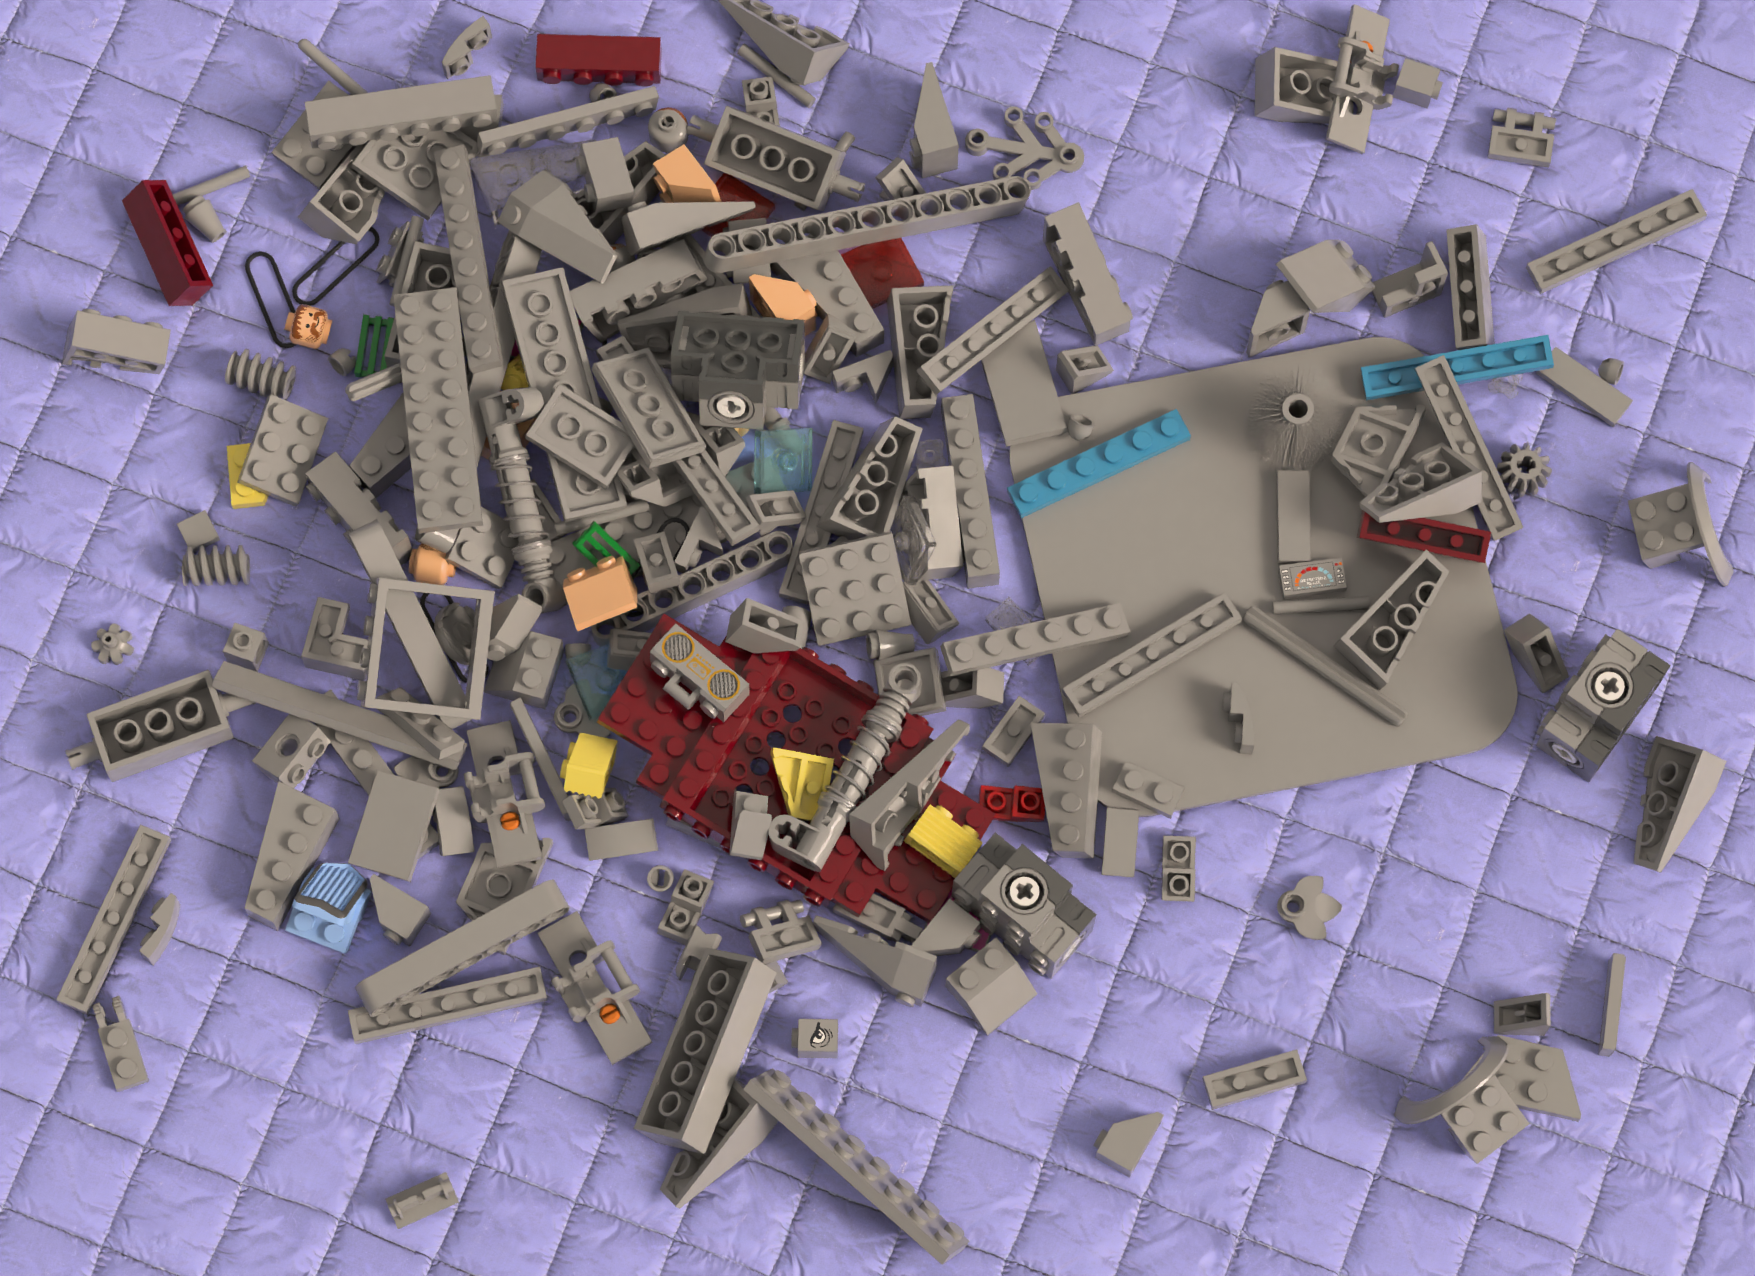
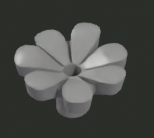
M111 624L109 631L102 628L99 629L96 633L99 640H95L91 644L93 652H100L98 656L99 662L107 664L111 658L115 665H119L123 662L121 654L132 655L134 648L127 644L132 639L131 632L122 631L120 633L121 627L118 624Z

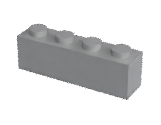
M1477 224L1446 229L1456 349L1463 350L1495 344L1486 235Z

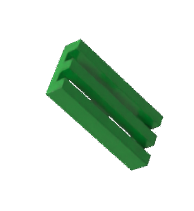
M363 314L354 372L355 377L364 378L377 372L375 371L381 327L387 328L380 371L387 368L384 356L394 318L382 319V316L372 318L370 315ZM371 325L374 326L368 369L363 370Z
M595 521L590 524L587 530L581 533L578 539L572 542L597 567L596 563L599 560L582 545L586 540L604 557L612 555L592 536L596 531L631 565L628 568L631 575L641 566Z

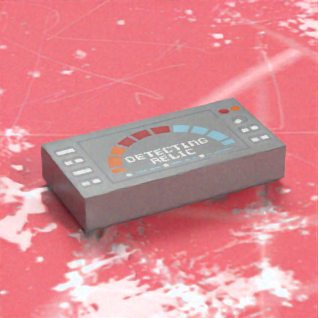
M1342 557L1279 565L1278 567L1283 599L1340 592L1347 589Z

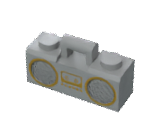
M677 624L650 651L652 669L663 678L668 676L670 678L663 689L688 710L699 700V703H701L700 708L705 714L713 719L718 717L722 722H725L749 696V683ZM680 682L692 691V694L690 695L678 684Z

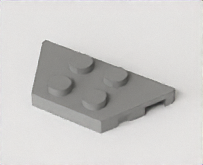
M1420 404L1416 405L1415 409L1397 410L1396 405L1380 408L1372 406L1356 407L1332 453L1331 462L1367 497L1378 486L1389 483L1393 479L1394 473L1397 471L1425 415L1426 406Z
M542 838L543 840L538 841L542 859L500 869L497 868L492 842L481 843L458 895L456 904L473 921L535 887L553 846V839ZM509 945L498 952L505 955Z
M1498 1035L1507 1043L1509 1051L1495 1076L1517 1107L1579 1122L1581 1112L1563 1049ZM1484 1053L1464 1077H1466L1477 1066V1064L1482 1059Z

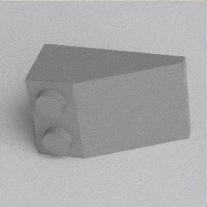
M1274 47L1255 59V116L1278 122L1329 124L1333 104L1331 99L1332 93H1330L1329 87L1330 83L1334 82L1338 61ZM1351 64L1349 65L1346 84H1348V76L1350 74ZM1350 100L1347 108L1353 114V101Z
M932 62L926 63L914 123V138L909 140L912 150L909 151L913 169L919 168L922 178L958 169L959 144Z
M1325 240L1276 263V266L1313 313L1350 312L1376 288L1371 281V273L1363 265H1358L1352 257V249L1342 240Z

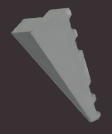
M958 719L849 814L851 837L877 868L885 871L889 866V852L894 845L901 846L904 837L901 835L913 819L916 820L941 780L940 776H938L940 768L945 761L952 762L956 755L952 749L964 735H968L970 724Z

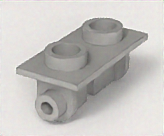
M409 221L400 228L395 227L388 241V244L392 245L388 256L385 254L382 256L376 269L380 273L377 283L388 279L390 280L389 285L394 288L410 225ZM421 231V233H420V237H419V241H418V242H421V243H423V241H424V239L422 238V236H423V232H422V231Z
M446 1172L385 1199L398 1229L459 1203Z

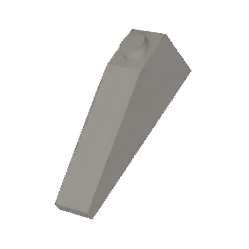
M741 283L710 288L618 320V326L621 335L626 338L633 349L641 350L649 347L653 352L664 353L667 349L672 350L678 311L717 313L729 316L730 314L752 316L744 285Z
M815 916L813 924L816 931L890 994L896 996L895 1000L908 1007H913L914 1004L922 1007L936 973L937 956L896 941L894 947L890 946L879 935L873 933L864 934L861 937L857 935L858 931L851 926Z

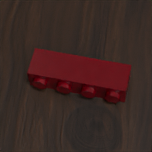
M537 34L536 74L538 81H543L547 84L573 81L579 85H588L591 82H604L611 86L621 85L622 83H635L639 86H651L653 83L660 84L661 37Z
M142 180L122 200L123 205L168 305L192 306L213 286L212 281L167 181Z
M1362 510L1357 538L1419 551L1427 549L1430 553L1478 563H1485L1491 537L1490 531L1426 518L1379 523L1364 510Z

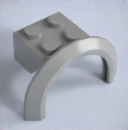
M1689 462L1687 464L1688 484L1628 501L1641 558L1652 569L1680 561L1679 553L1705 547L1713 571L1719 582L1725 587L1728 585L1734 571L1722 551L1711 519L1705 492V482L1709 484L1711 479L1703 469L1695 463Z
M1498 1036L1481 1037L1477 1040L1484 1046V1055L1477 1066L1461 1081L1443 1093L1427 1100L1411 1101L1403 1096L1398 1101L1394 1116L1404 1124H1417L1441 1115L1449 1126L1448 1131L1465 1155L1476 1164L1529 1125V1122L1495 1076L1509 1051L1507 1043Z

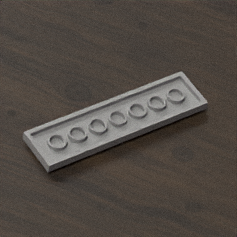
M564 268L503 280L501 286L528 387H534L539 390L544 400V407L559 384L601 409ZM546 452L564 522L627 508L622 483L618 479L617 474L607 489Z
M457 288L393 295L419 534L483 526Z
M770 456L731 470L725 476L746 507V497L749 495L785 491ZM695 494L667 507L650 502L648 503L649 511L599 525L639 562L634 539L656 534L660 526L670 518L682 519L691 528L700 507L703 506ZM710 516L720 543L728 541ZM677 522L668 524L664 529L672 557H674L686 536L685 528ZM588 528L550 542L552 544V551L547 562L552 563V567L549 570H553L554 574L551 575V578H555L562 586L564 579L567 578V574L573 570L585 568L586 571L595 567L572 544ZM596 531L592 534L614 558L621 556ZM587 540L582 544L598 560L605 558ZM701 547L698 548L699 550H702V551L706 550V549L701 548ZM625 560L626 565L629 568L631 565ZM641 568L635 578L643 575Z
M772 1068L750 1079L743 1088L746 1093L939 1263L943 1265L960 1253L970 1242L958 1225L953 1222H947L939 1215V1209L933 1203L927 1200L923 1201L914 1193L915 1189L908 1181L902 1178L898 1179L889 1171L890 1167L884 1160L879 1157H873L865 1150V1145L859 1138L854 1135H848L841 1129L839 1121L834 1116L828 1113L824 1114L815 1106L816 1102L810 1095L805 1092H799L792 1086L790 1078L785 1073L779 1070L775 1071Z

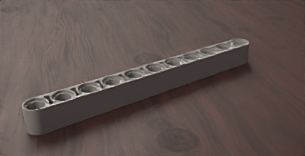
M1012 176L713 235L709 240L704 255V264L712 272L723 273L1019 214L1024 209L1031 193V186L1024 178ZM1009 193H1013L1019 198H1014ZM980 199H985L988 202H990V204H986L982 202ZM951 205H957L961 209H955ZM922 210L929 211L932 215H927ZM893 216H898L903 221H898L894 219ZM863 222H869L874 227H869L865 225ZM838 227L844 232H838L834 228ZM804 233L812 234L815 238H808ZM774 239H780L785 244H779ZM744 245H751L756 250L747 249ZM714 251H721L725 256L717 255Z
M510 232L503 242L490 284L503 366L472 374L469 369L468 360L466 364L477 466L487 436L478 400L500 392L516 339L501 282L507 279L534 274L542 249L513 232ZM417 526L415 540L440 552L447 553L452 548L459 529L419 534Z

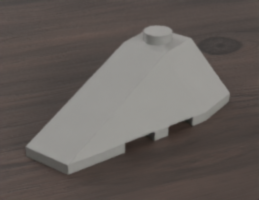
M719 0L722 6L779 71L789 76L790 80L795 84L805 86L809 83L821 81L849 47L850 43L824 28L816 25L814 30L798 24L800 18L796 16L772 13L773 7L759 0Z
M369 141L354 148L298 216L301 221L323 238L357 244L376 221L377 211L385 191L351 168L352 163Z
M542 170L509 195L497 221L522 239L596 281L605 283L617 254L598 228H594L586 216L587 211L583 206L578 205L571 195L573 193L566 183L550 172Z
M643 201L629 206V213L622 217L626 247L630 256H635L668 244L676 236H688L704 229V226L709 225L711 227L749 213L756 206L754 201L654 203L648 206Z
M1442 442L1412 457L1411 464L1407 468H1399L1394 473L1393 480L1389 483L1381 484L1360 502V508L1379 523L1457 514L1481 503L1482 471Z
M1655 737L1644 767V777L1647 778L1646 794L1641 795L1640 805L1644 807L1643 821L1637 828L1634 864L1660 873L1662 872L1714 794L1727 761L1703 749L1662 737Z
M736 1077L705 1154L688 1150L677 1153L662 1183L660 1190L679 1209L760 1145L778 1122L774 1116L743 1090L746 1085Z

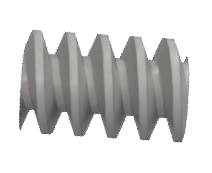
M245 349L240 356L237 355V351H234L226 368L225 382L229 385H233L236 382L237 387L240 389L248 386L249 392L256 393L259 391L262 397H268L272 394L287 400L294 386L296 366L292 365L287 372H284L283 361H280L276 368H273V358L268 357L265 363L262 364L260 353H256L254 358L250 360L249 349Z
M213 545L210 555H207L204 546H200L198 555H194L191 546L187 547L182 562L184 586H187L190 578L194 586H199L202 578H204L207 586H211L215 577L218 584L223 586L226 584L228 576L232 585H238L241 577L244 584L249 585L250 559L249 555L245 554L242 545L238 546L236 554H232L229 545H226L223 554L219 553L217 545Z

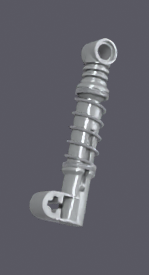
M534 387L507 389L478 400L491 450L489 465H491L492 471L496 470L499 483L495 487H500L503 500H500L499 503L504 504L507 514L503 520H508L511 530L508 537L518 539L519 542L511 551L514 560L519 562V566H524L521 569V574H526V576L522 577L523 581H528V584L524 585L522 596L541 605V613L554 612L564 606L566 596L562 584L556 581L555 578H551L554 571L549 570L552 567V563L547 562V560L550 559L552 544L550 540H546L549 537V533L543 531L542 522L545 520V517L539 515L537 506L541 501L535 498L533 491L537 484L531 482L529 473L533 468L526 463L530 457H528L527 449L522 447L517 427L519 423L538 417L543 410L544 400L539 390ZM512 403H519V406L513 409Z
M900 663L891 669L888 682L883 689L884 692L881 693L876 706L872 710H868L861 719L864 726L857 727L860 731L855 741H849L852 748L848 755L841 756L844 761L839 771H833V774L836 776L831 786H825L827 792H821L817 801L819 808L810 824L790 815H779L771 821L768 833L770 845L775 852L813 871L820 872L844 827L850 822L849 814L857 808L858 802L866 799V787L874 784V772L880 771L883 768L881 764L882 758L890 755L888 742L898 740L902 731V719L906 716V712L910 708L909 706L920 696L921 678L915 666L908 663ZM901 679H909L913 682L908 688L897 686V682ZM787 831L791 832V837L786 835L783 839H780L779 833L784 835ZM802 832L804 835L795 850L793 849L792 839L797 841L798 835Z

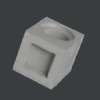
M234 623L223 653L227 662L258 672L269 642L264 632Z

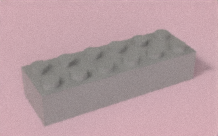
M711 948L705 949L633 1129L656 1143L705 1154L777 974L776 971L755 957Z

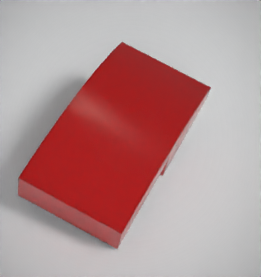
M1017 785L1013 788L980 786L978 803L996 814L993 820L1010 822L1044 821L1045 803L1042 788Z

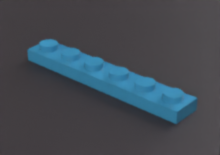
M1543 335L1361 367V376L1367 401L1424 391L1414 369L1442 355L1445 356L1458 385L1551 369L1554 367L1549 336Z
M1175 409L1007 487V493L1020 518H1023L1189 441L1191 434L1178 410Z

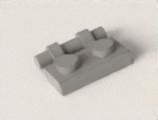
M1508 107L1507 110L1494 109L1492 121L1503 122L1504 127L1492 126L1488 159L1549 168L1554 134L1542 133V129L1554 130L1556 118L1544 116V113L1534 112V115L1517 112V109ZM1515 124L1532 127V131L1514 129Z
M783 900L774 907L766 909L763 907L753 908L750 913L740 916L742 927L754 925L757 930L750 932L748 938L757 959L762 963L767 964L820 948L822 943L810 916L797 918L796 914L804 911L801 900L792 902ZM779 918L784 921L776 925H771L770 921Z

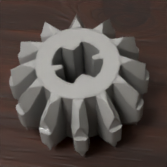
M1527 442L1524 443L1521 450L1514 444L1511 446L1510 452L1505 451L1502 453L1500 458L1503 462L1498 463L1497 471L1502 473L1500 476L1502 482L1509 483L1508 493H1511L1516 488L1519 489L1518 494L1520 497L1525 495L1526 490L1534 496L1538 492V487H1546L1548 483L1546 477L1551 475L1552 469L1546 466L1550 460L1549 456L1539 457L1542 450L1540 447L1531 451L1530 445ZM1520 466L1527 467L1526 472L1528 473H1522Z

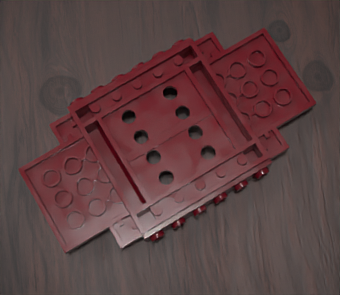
M663 614L597 719V723L651 755V758L637 778L636 784L662 799L659 807L664 809L663 813L668 818L676 822L681 820L692 826L691 830L696 835L704 839L709 837L720 843L719 847L729 854L733 797L736 787L745 785L751 789L752 794L768 796L767 814L772 815V820L779 815H788L770 754L771 747L767 743V736L772 732H778L785 739V745L780 749L834 759L833 766L839 770L844 762L841 758L843 754L838 749L839 742L843 739L856 740L860 733L857 727L864 726L861 719L868 710H872L876 706L880 696L874 693L873 687L861 680L854 681L846 676L847 673L844 669L832 663L830 665L818 659L819 656L816 652L807 647L799 648L796 651L752 653L725 642L726 637L721 645L717 646L668 615ZM675 624L680 626L749 683V696L725 722H722L718 717L713 719L705 714L700 708L701 703H699V700L689 710L663 689L670 678L668 676L663 678L652 669L650 651ZM680 682L678 684L690 695L692 694V691ZM787 706H796L800 710L801 719L799 721L791 723L784 718L783 710ZM906 712V716L902 719V731L898 740L888 742L891 753L889 756L882 758L881 764L883 768L880 771L874 772V784L865 789L866 799L934 741L929 738L934 728L929 726V722L924 717L918 714L910 715ZM759 758L766 761L769 766L768 772L763 776L755 775L750 768L753 760ZM945 761L940 768L938 776L941 779L951 762ZM940 780L916 820L913 819L901 835L904 839L930 804L935 808L939 805L947 809L953 816L951 820L959 826L968 825L979 834L977 838L979 840L983 837L996 814ZM865 800L858 802V804L856 805V807H858V806H859L861 803H863ZM850 822L844 827L820 872L808 869L775 852L770 845L769 833L762 860L745 858L748 860L747 864L754 870L761 873L767 871L775 876V881L782 887L789 890L795 888L803 893V898L810 904L817 907L820 905L827 907L831 901L856 917L861 915L872 894L876 891L925 922L930 923L951 891L953 880L955 879L919 851H916L915 848L905 843V841H903L901 846H893L888 854L890 864L885 871L877 868L851 837ZM779 833L780 839H783V834Z

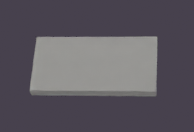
M1033 320L981 360L1006 447L1067 433L1066 422L1035 320Z
M649 347L593 363L591 370L648 469L704 452L706 448L705 442Z

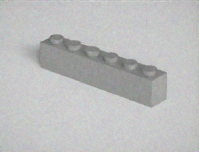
M491 75L305 102L312 149L319 148L321 150L332 149L336 145L348 143L351 145H362L369 140L376 139L391 141L399 136L411 134L413 136H424L429 132L439 130L453 132L467 126L481 128L497 122V109Z
M973 394L944 397L941 400V415L949 466L953 465L967 589L999 585L1000 570Z

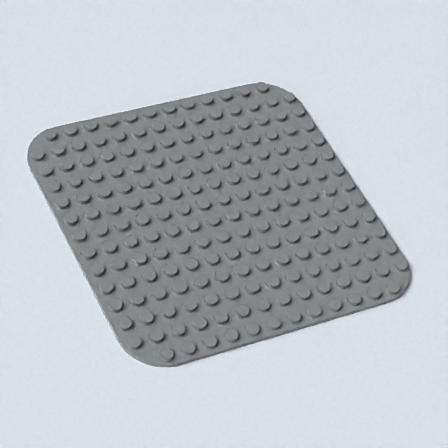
M1371 337L1060 396L1058 399L1067 428L1072 414L1085 415L1095 423L1090 436L1084 440H1075L1069 435L1067 429V433L1010 446V467L1014 484L1175 409L1178 410L1191 434L1189 441L1022 518L1044 620L1121 603L1131 631L1127 637L1052 653L1067 723L1094 724L1102 731L1098 788L1099 803L1105 807L1139 809V817L1161 815L1112 792L1125 761L1185 787L1174 811L1176 812L1474 753L1494 743L1508 728L1516 710L1517 684L1486 561L1485 563H1478L1431 553L1450 572L1422 619L1419 628L1413 635L1401 660L1394 669L1391 678L1381 690L1373 685L1334 647L1368 609L1273 614L1272 610L1273 601L1360 596L1369 597L1370 608L1424 552L1357 538L1362 514L1360 502L1365 498V495L1331 462L1332 456H1330L1334 452V448H1336L1355 408L1360 406L1380 408L1396 405L1397 410L1415 409L1416 405L1420 404L1426 406L1425 415L1400 465L1411 463V458L1417 453L1443 442L1449 446L1425 391L1366 401L1361 367L1423 357L1424 355L1419 350L1400 340L1386 337ZM1299 364V391L1304 370L1301 394L1309 373L1307 388L1313 376H1315L1314 383L1317 379L1320 384L1321 382L1323 384L1322 393L1329 387L1331 388L1329 392L1334 391L1328 395L1332 394L1333 396L1327 400L1340 396L1328 402L1340 401L1327 406L1339 404L1330 408L1343 407L1334 409L1342 410V412L1333 413L1342 414L1336 417L1344 418L1338 420L1344 423H1337V426L1343 427H1336L1342 430L1336 431L1341 435L1334 434L1339 438L1332 437L1336 441L1330 440L1334 444L1327 442L1330 446L1323 443L1328 449L1321 446L1330 455L1320 449L1323 452L1320 455L1324 459L1320 457L1318 462V458L1314 455V464L1309 458L1308 463L1305 456L1300 470H1304V468L1309 470L1311 561L1342 557L1347 589L1340 592L1283 599L1278 567L1279 565L1286 564H1278L1277 471L1293 470V447L1289 469L1291 445L1289 446L1282 469L1285 450L1279 463H1277L1278 456L1273 462L1271 460L1273 456L1271 455L1270 458L1268 456L1270 454V446L1262 452L1263 447L1260 449L1258 447L1264 443L1261 445L1258 442L1252 443L1260 440L1259 438H1252L1265 433L1253 435L1262 431L1249 432L1258 430L1251 429V427L1259 425H1249L1257 422L1247 420L1254 419L1248 416H1255V414L1249 412H1256L1249 409L1256 408L1250 404L1258 405L1253 401L1261 403L1253 397L1260 398L1261 400L1262 398L1258 395L1265 397L1263 395L1265 394L1269 396L1261 388L1271 393L1269 390L1272 389L1267 384L1271 387L1273 385L1267 379L1272 382L1274 378L1278 384L1277 379L1279 381V375L1285 385L1283 377L1285 378L1287 369L1290 376L1293 368L1290 380H1292L1294 375L1295 383ZM1298 457L1294 466V470H1299V466L1302 462V460H1300L1298 465ZM1472 507L1457 514L1426 517V519L1478 529ZM1225 592L1242 617L1240 623L1079 718L1062 693L1063 687ZM1251 606H1255L1404 708L1408 712L1406 719L1399 727L1390 723L1243 621V617ZM1232 682L1240 684L1251 709L1255 733V746L1252 754L1239 753L1240 743H1234L1235 723L1241 724V722H1228L1229 711H1223L1224 692H1230Z

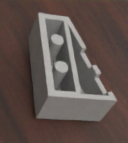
M93 309L77 310L67 329L62 365H72V360L91 361L90 366L92 368H101L102 363L119 365L122 371L160 374L166 363L171 330L165 329L161 324L155 322L141 324L132 322V319L126 316L117 315L112 318L103 316L99 311Z

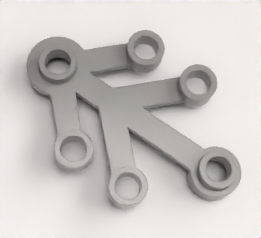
M1009 107L1005 111L1004 121L1007 126L1014 129L1022 142L990 137L982 129L969 131L965 138V148L973 156H982L988 150L1020 155L1008 164L998 163L993 169L994 180L1012 177L1039 159L1050 161L1039 170L1031 168L1024 173L1025 180L1031 175L1038 178V181L1034 183L1028 181L1031 190L1039 188L1044 180L1060 170L1065 173H1072L1079 170L1084 163V152L1081 147L1075 143H1066L1053 126L1052 115L1047 112H1041L1036 116L1035 128L1038 132L1045 134L1053 148L1042 146L1023 121V112L1018 107ZM1010 114H1017L1019 119L1012 121L1008 116ZM1042 119H1046L1049 121L1050 124L1047 126H1041L1038 122ZM979 136L983 141L975 143L972 141V138ZM1065 153H1072L1074 158L1067 160L1063 155ZM999 170H1005L1007 171L1008 175L1005 177H1000L997 175V172Z

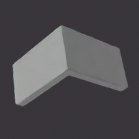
M1433 241L1426 243L1419 264L1372 282L1376 286L1372 294L1384 318L1441 295L1448 271Z
M318 597L301 655L305 667L364 681L365 668L360 667L362 648H367L368 640L343 634L350 610L349 604Z

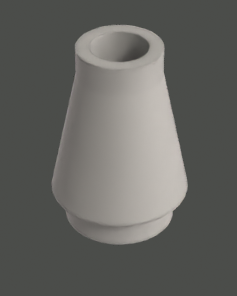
M200 195L183 208L182 211L186 215L185 219L212 243L218 241L226 234L227 231L223 228L209 199L205 200Z
M881 630L868 633L866 636L868 658H876L878 661L895 655L914 652L913 634Z

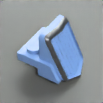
M322 863L316 868L312 867L302 881L299 892L292 903L293 909L285 931L341 953H347L358 922L362 921L372 890L367 888V880L349 863Z

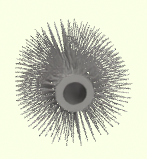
M1299 364L1295 383L1294 375L1292 380H1290L1293 374L1292 368L1287 384V379L1284 385L1282 378L1280 379L1278 375V384L1275 379L1273 380L1277 388L1273 385L1274 388L1269 390L1271 393L1261 388L1269 396L1263 394L1265 397L1258 395L1262 398L1261 400L1260 398L1253 397L1261 403L1253 401L1258 405L1250 404L1256 408L1249 409L1256 412H1249L1255 414V416H1248L1254 419L1247 420L1257 422L1249 425H1259L1251 427V429L1258 430L1249 432L1262 431L1253 435L1265 433L1252 438L1260 439L1252 443L1265 439L1259 443L1260 445L1264 443L1258 447L1259 449L1264 445L1267 448L1270 446V451H1273L1272 454L1275 451L1278 454L1277 463H1279L1285 450L1282 469L1290 445L1288 469L1292 447L1293 470L1297 457L1299 465L1303 453H1305L1304 457L1306 456V458L1308 454L1309 459L1312 457L1314 459V455L1318 458L1317 455L1320 452L1323 454L1320 449L1330 455L1321 446L1328 449L1323 443L1328 446L1330 445L1327 442L1334 444L1330 440L1336 441L1332 437L1339 438L1334 434L1341 435L1336 431H1342L1336 427H1343L1337 426V423H1344L1338 421L1344 418L1336 417L1342 414H1333L1342 412V410L1334 409L1343 407L1330 408L1339 404L1327 406L1340 401L1328 402L1340 396L1327 400L1333 396L1332 394L1328 395L1334 391L1332 390L1328 394L1325 391L1322 393V388H1319L1320 385L1316 381L1314 383L1315 376H1313L1307 388L1310 375L1308 373L1301 394L1304 370L1299 391Z

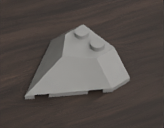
M687 412L706 444L705 450L722 474L726 476L744 449L745 441L734 428L700 425V415ZM634 446L617 473L618 479L632 497L667 507L695 494L672 462L648 469L636 446Z

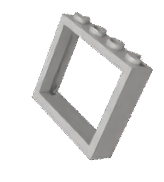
M375 578V584H370L367 595V602L372 603L371 616H366L364 622V635L369 636L367 648H362L360 667L365 668L364 681L359 680L357 685V700H361V707L480 720L495 591ZM388 589L476 599L464 708L375 698Z

